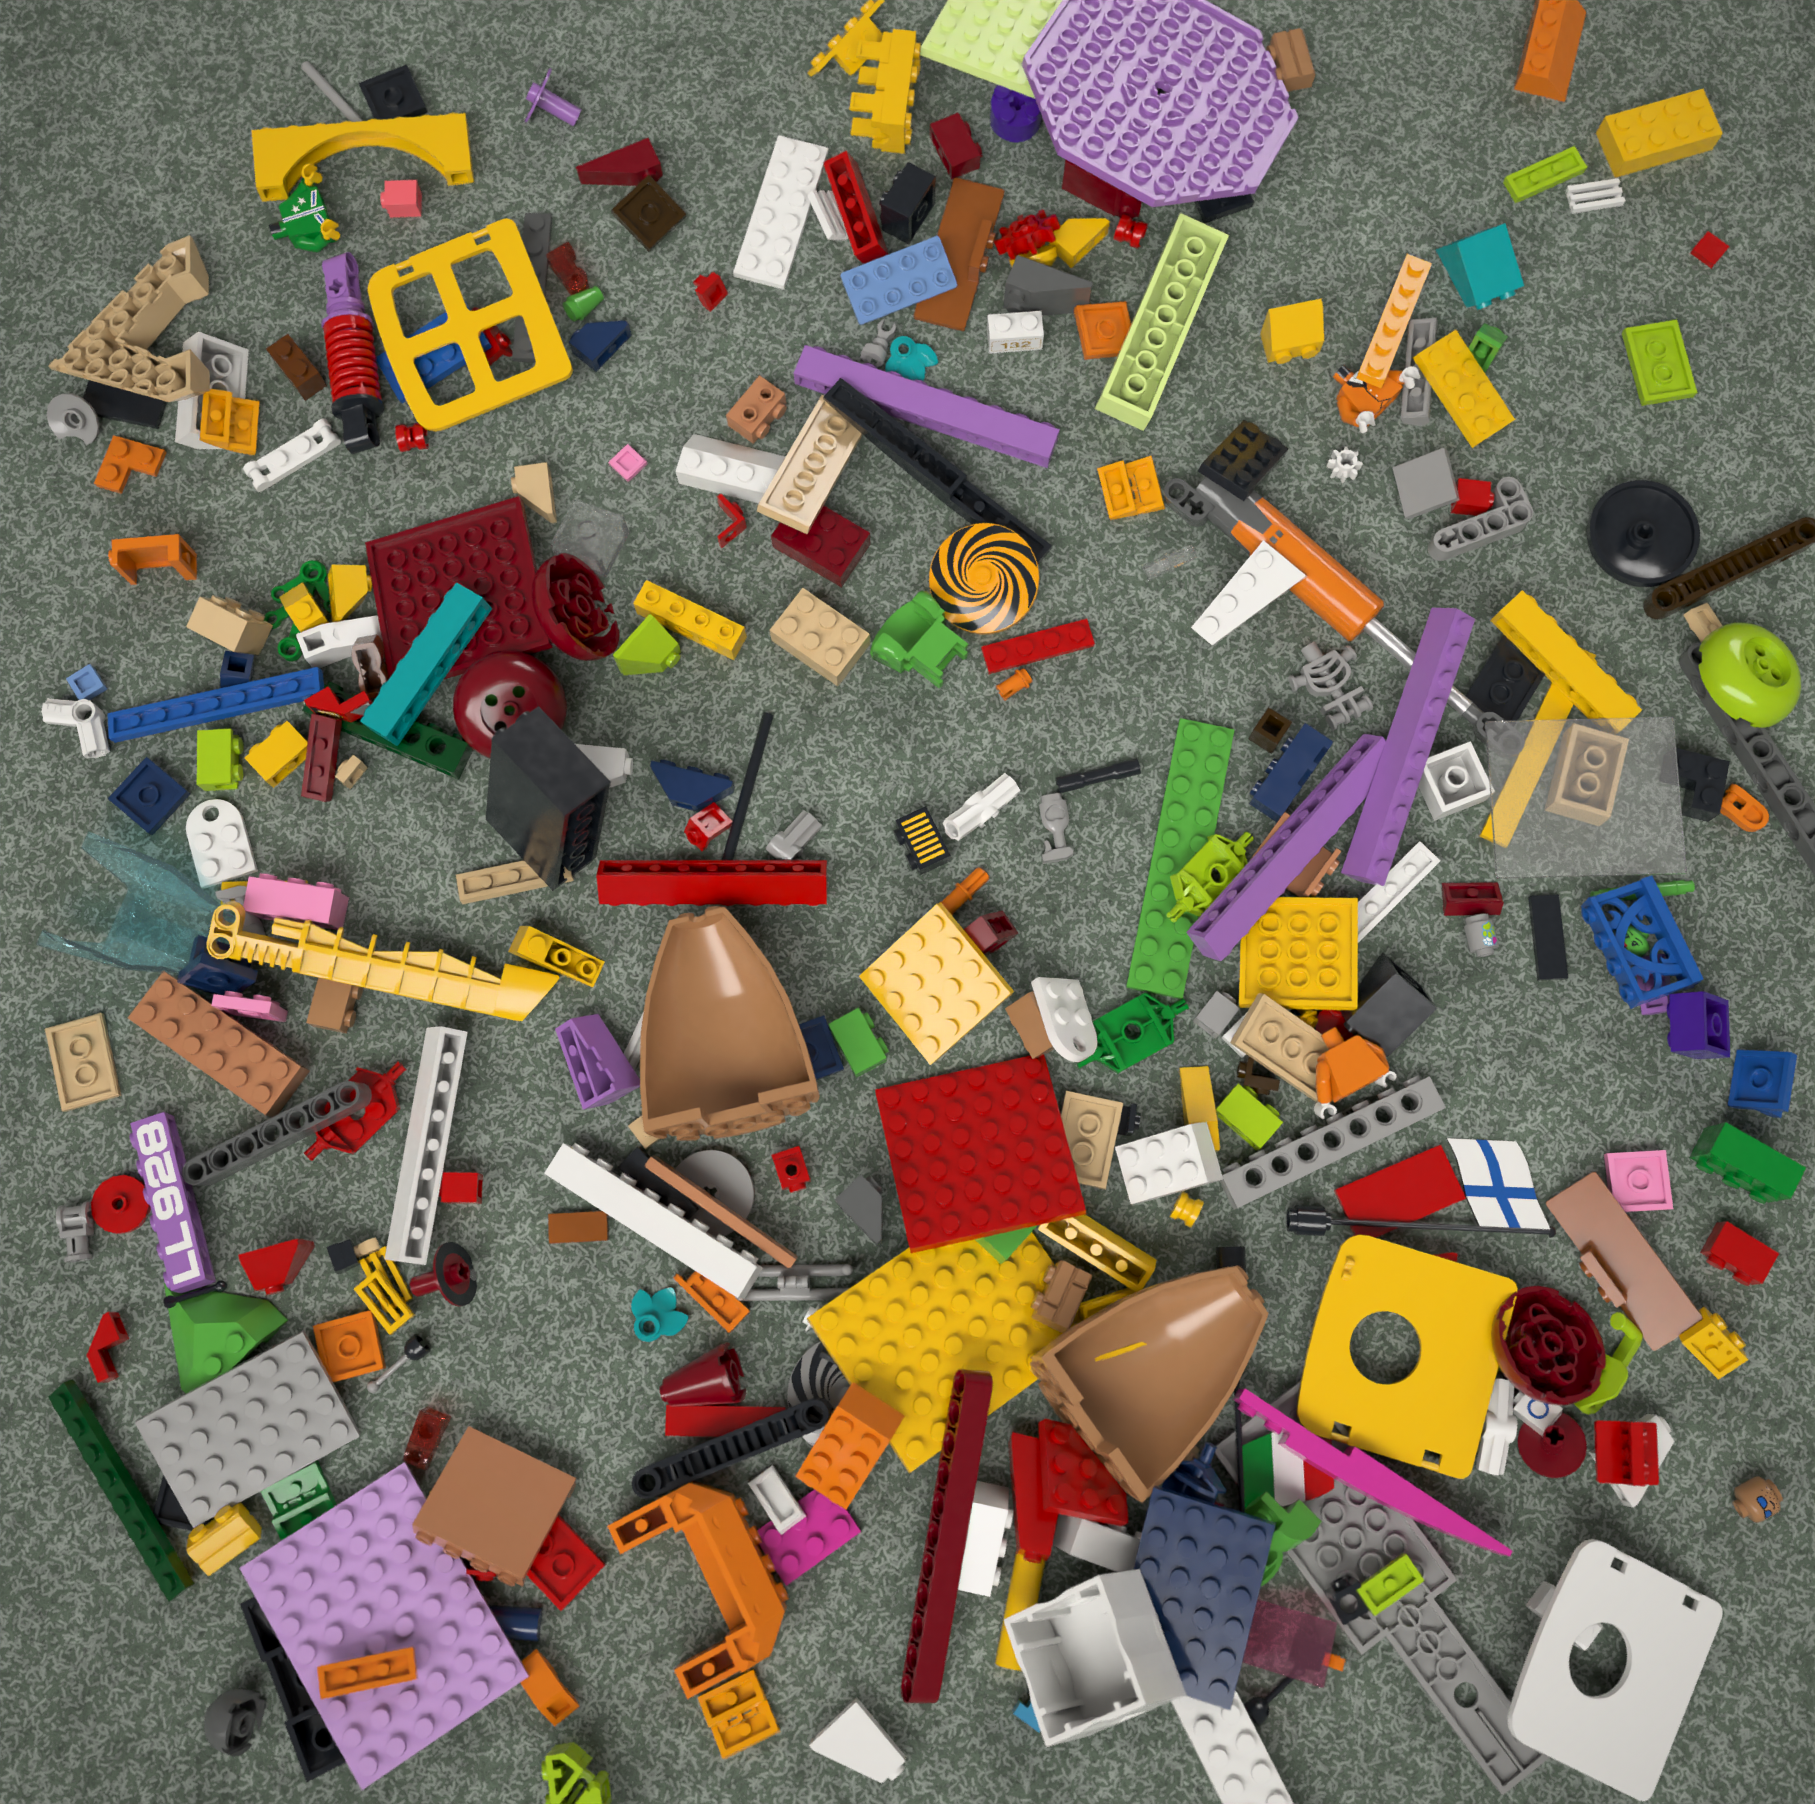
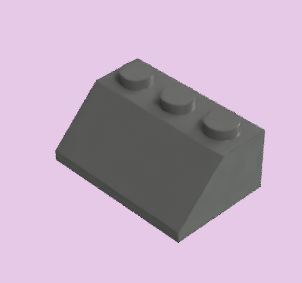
M860 1174L835 1199V1202L879 1248L883 1244L882 1188L870 1175L865 1179Z

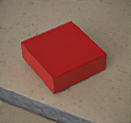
M1708 231L1692 249L1690 254L1712 269L1730 246Z

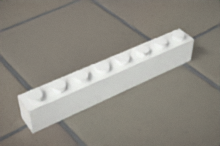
M442 1026L426 1029L384 1260L426 1265L467 1038L466 1031Z
M574 1143L573 1146L562 1144L544 1174L732 1295L745 1299L763 1267L756 1263L758 1261L756 1256L744 1249L739 1253L731 1248L734 1244L731 1240L721 1234H718L717 1238L709 1234L707 1231L710 1227L695 1218L692 1222L683 1217L685 1211L672 1203L668 1207L659 1202L661 1196L648 1188L643 1192L635 1186L637 1183L635 1179L625 1173L618 1176L611 1171L614 1166L605 1160L598 1158L595 1161L588 1157L590 1151L577 1143Z

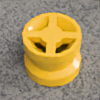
M1182 1191L1169 1217L1173 1219L1179 1218L1184 1221L1186 1226L1191 1228L1204 1202L1200 1199L1193 1200L1189 1198L1188 1193Z

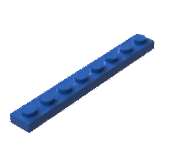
M319 667L107 713L109 739L116 743L302 702L324 689L323 671Z

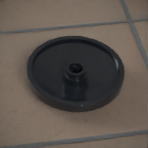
M1634 480L1611 488L1595 504L1587 522V542L1594 560L1612 578L1635 587H1655L1677 578L1692 563L1699 548L1700 527L1696 514L1690 504L1672 488L1654 481Z

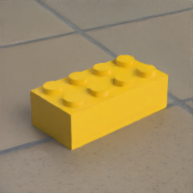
M1704 89L1605 116L1596 132L1615 178L1710 151L1723 134Z

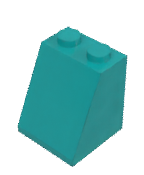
M1506 223L1479 231L1435 249L1466 308L1475 306L1476 310L1492 305L1491 299L1498 296L1500 300L1516 295L1515 289L1524 286Z

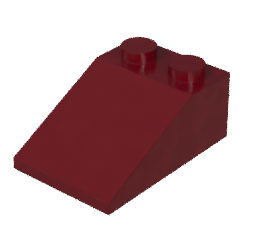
M1065 159L1062 180L1063 190L1112 216H1119L1120 219L1123 214L1130 216L1132 219L1139 217L1142 201Z

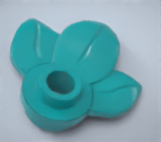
M900 336L891 344V357L886 363L885 372L893 371L900 374L903 378L924 382L925 367L937 365L938 358L928 345L915 344L911 338ZM901 345L908 347L909 351L906 354L899 352L898 348Z
M674 1288L662 1289L652 1297L644 1290L639 1289L633 1297L631 1310L636 1318L634 1332L640 1340L652 1342L661 1335L673 1336L679 1333L687 1324L689 1316L675 1311L677 1299ZM647 1321L654 1323V1330L650 1333L644 1330V1324Z

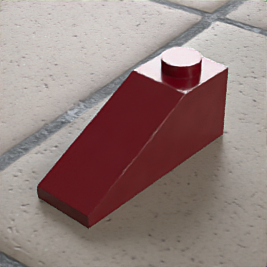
M649 138L575 167L580 183L588 185L637 186L648 175L656 182L660 177H663L661 163Z

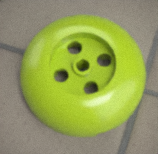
M1739 622L1721 626L1704 638L1699 648V651L1702 652V663L1698 665L1700 675L1710 696L1728 715L1735 720L1742 718L1750 722L1752 727L1765 728L1776 725L1793 711L1801 693V675L1792 652L1779 637L1761 626Z

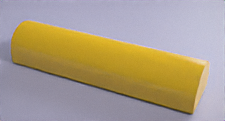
M1016 1551L995 1664L1003 1668L1022 1671L1017 1662L1004 1619L1038 1604L1045 1561L1042 1560L1041 1564L1023 1560L1024 1555L1017 1554Z

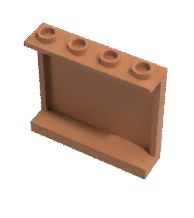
M468 1426L412 1524L413 1533L416 1534L415 1538L426 1545L431 1546L435 1543L443 1547V1552L452 1558L459 1559L461 1556L470 1560V1565L473 1568L484 1573L490 1570L498 1574V1579L510 1586H514L516 1583L523 1587L525 1576L566 1499L571 1497L575 1489L576 1478Z

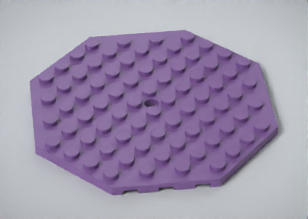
M1062 0L1022 61V67L1057 155L1151 207L1254 194L1299 118L1296 110L1291 109L1289 105V95L1283 81L1278 80L1276 77V65L1270 52L1265 51L1262 44L1263 36L1260 30L1206 0ZM1157 89H1162L1166 93H1160V95H1158Z

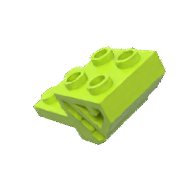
M570 1742L555 1745L545 1756V1760L542 1761L541 1765L543 1780H548L549 1793L545 1796V1804H611L609 1774L606 1771H599L595 1776L586 1769L593 1758L576 1743ZM584 1778L587 1781V1788L584 1789V1791L581 1793V1795L578 1797L576 1801H573L585 1785V1782L581 1781L575 1789V1791L573 1792V1794L568 1799L567 1795L578 1783L577 1780Z

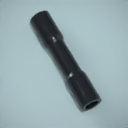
M1134 758L1113 763L1103 768L1055 777V781L1059 787L1058 792L1064 793L1084 788L1087 785L1141 774L1138 759Z

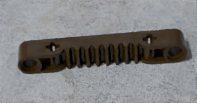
M1811 517L1801 518L1658 586L1643 603L1645 613L1652 619H1664L1705 599L1709 595L1712 596L1716 592L1734 585L1736 582L1739 583L1755 573L1758 574L1764 569H1768L1806 551L1815 543V519ZM1656 599L1661 600L1665 607L1660 606Z

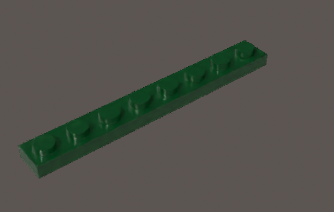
M74 1379L62 1383L48 1396L54 1410L58 1413L67 1428L68 1434L80 1450L84 1461L90 1467L97 1479L98 1485L110 1501L114 1512L123 1523L130 1539L133 1540L143 1557L144 1563L156 1579L160 1590L164 1593L168 1602L176 1599L194 1585V1581Z

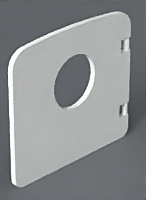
M1595 1539L1582 1542L1574 1550L1555 1588L1525 1660L1507 1717L1508 1728L1512 1736L1521 1743L1639 1801L1648 1800L1655 1790L1723 1615L1721 1605L1607 1543ZM1614 1557L1623 1561L1620 1571L1610 1567ZM1686 1595L1695 1599L1691 1609L1682 1605ZM1596 1623H1610L1620 1631L1626 1643L1627 1663L1625 1671L1617 1685L1609 1692L1599 1696L1584 1695L1574 1685L1569 1671V1656L1572 1646L1579 1634L1587 1627Z

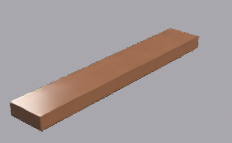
M656 1155L649 1158L645 1164L647 1169L784 1266L791 1268L798 1257L796 1254Z

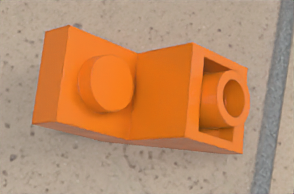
M537 1649L521 1661L529 1677L520 1682V1684L537 1709L555 1727L579 1707L577 1700L560 1682L553 1666Z

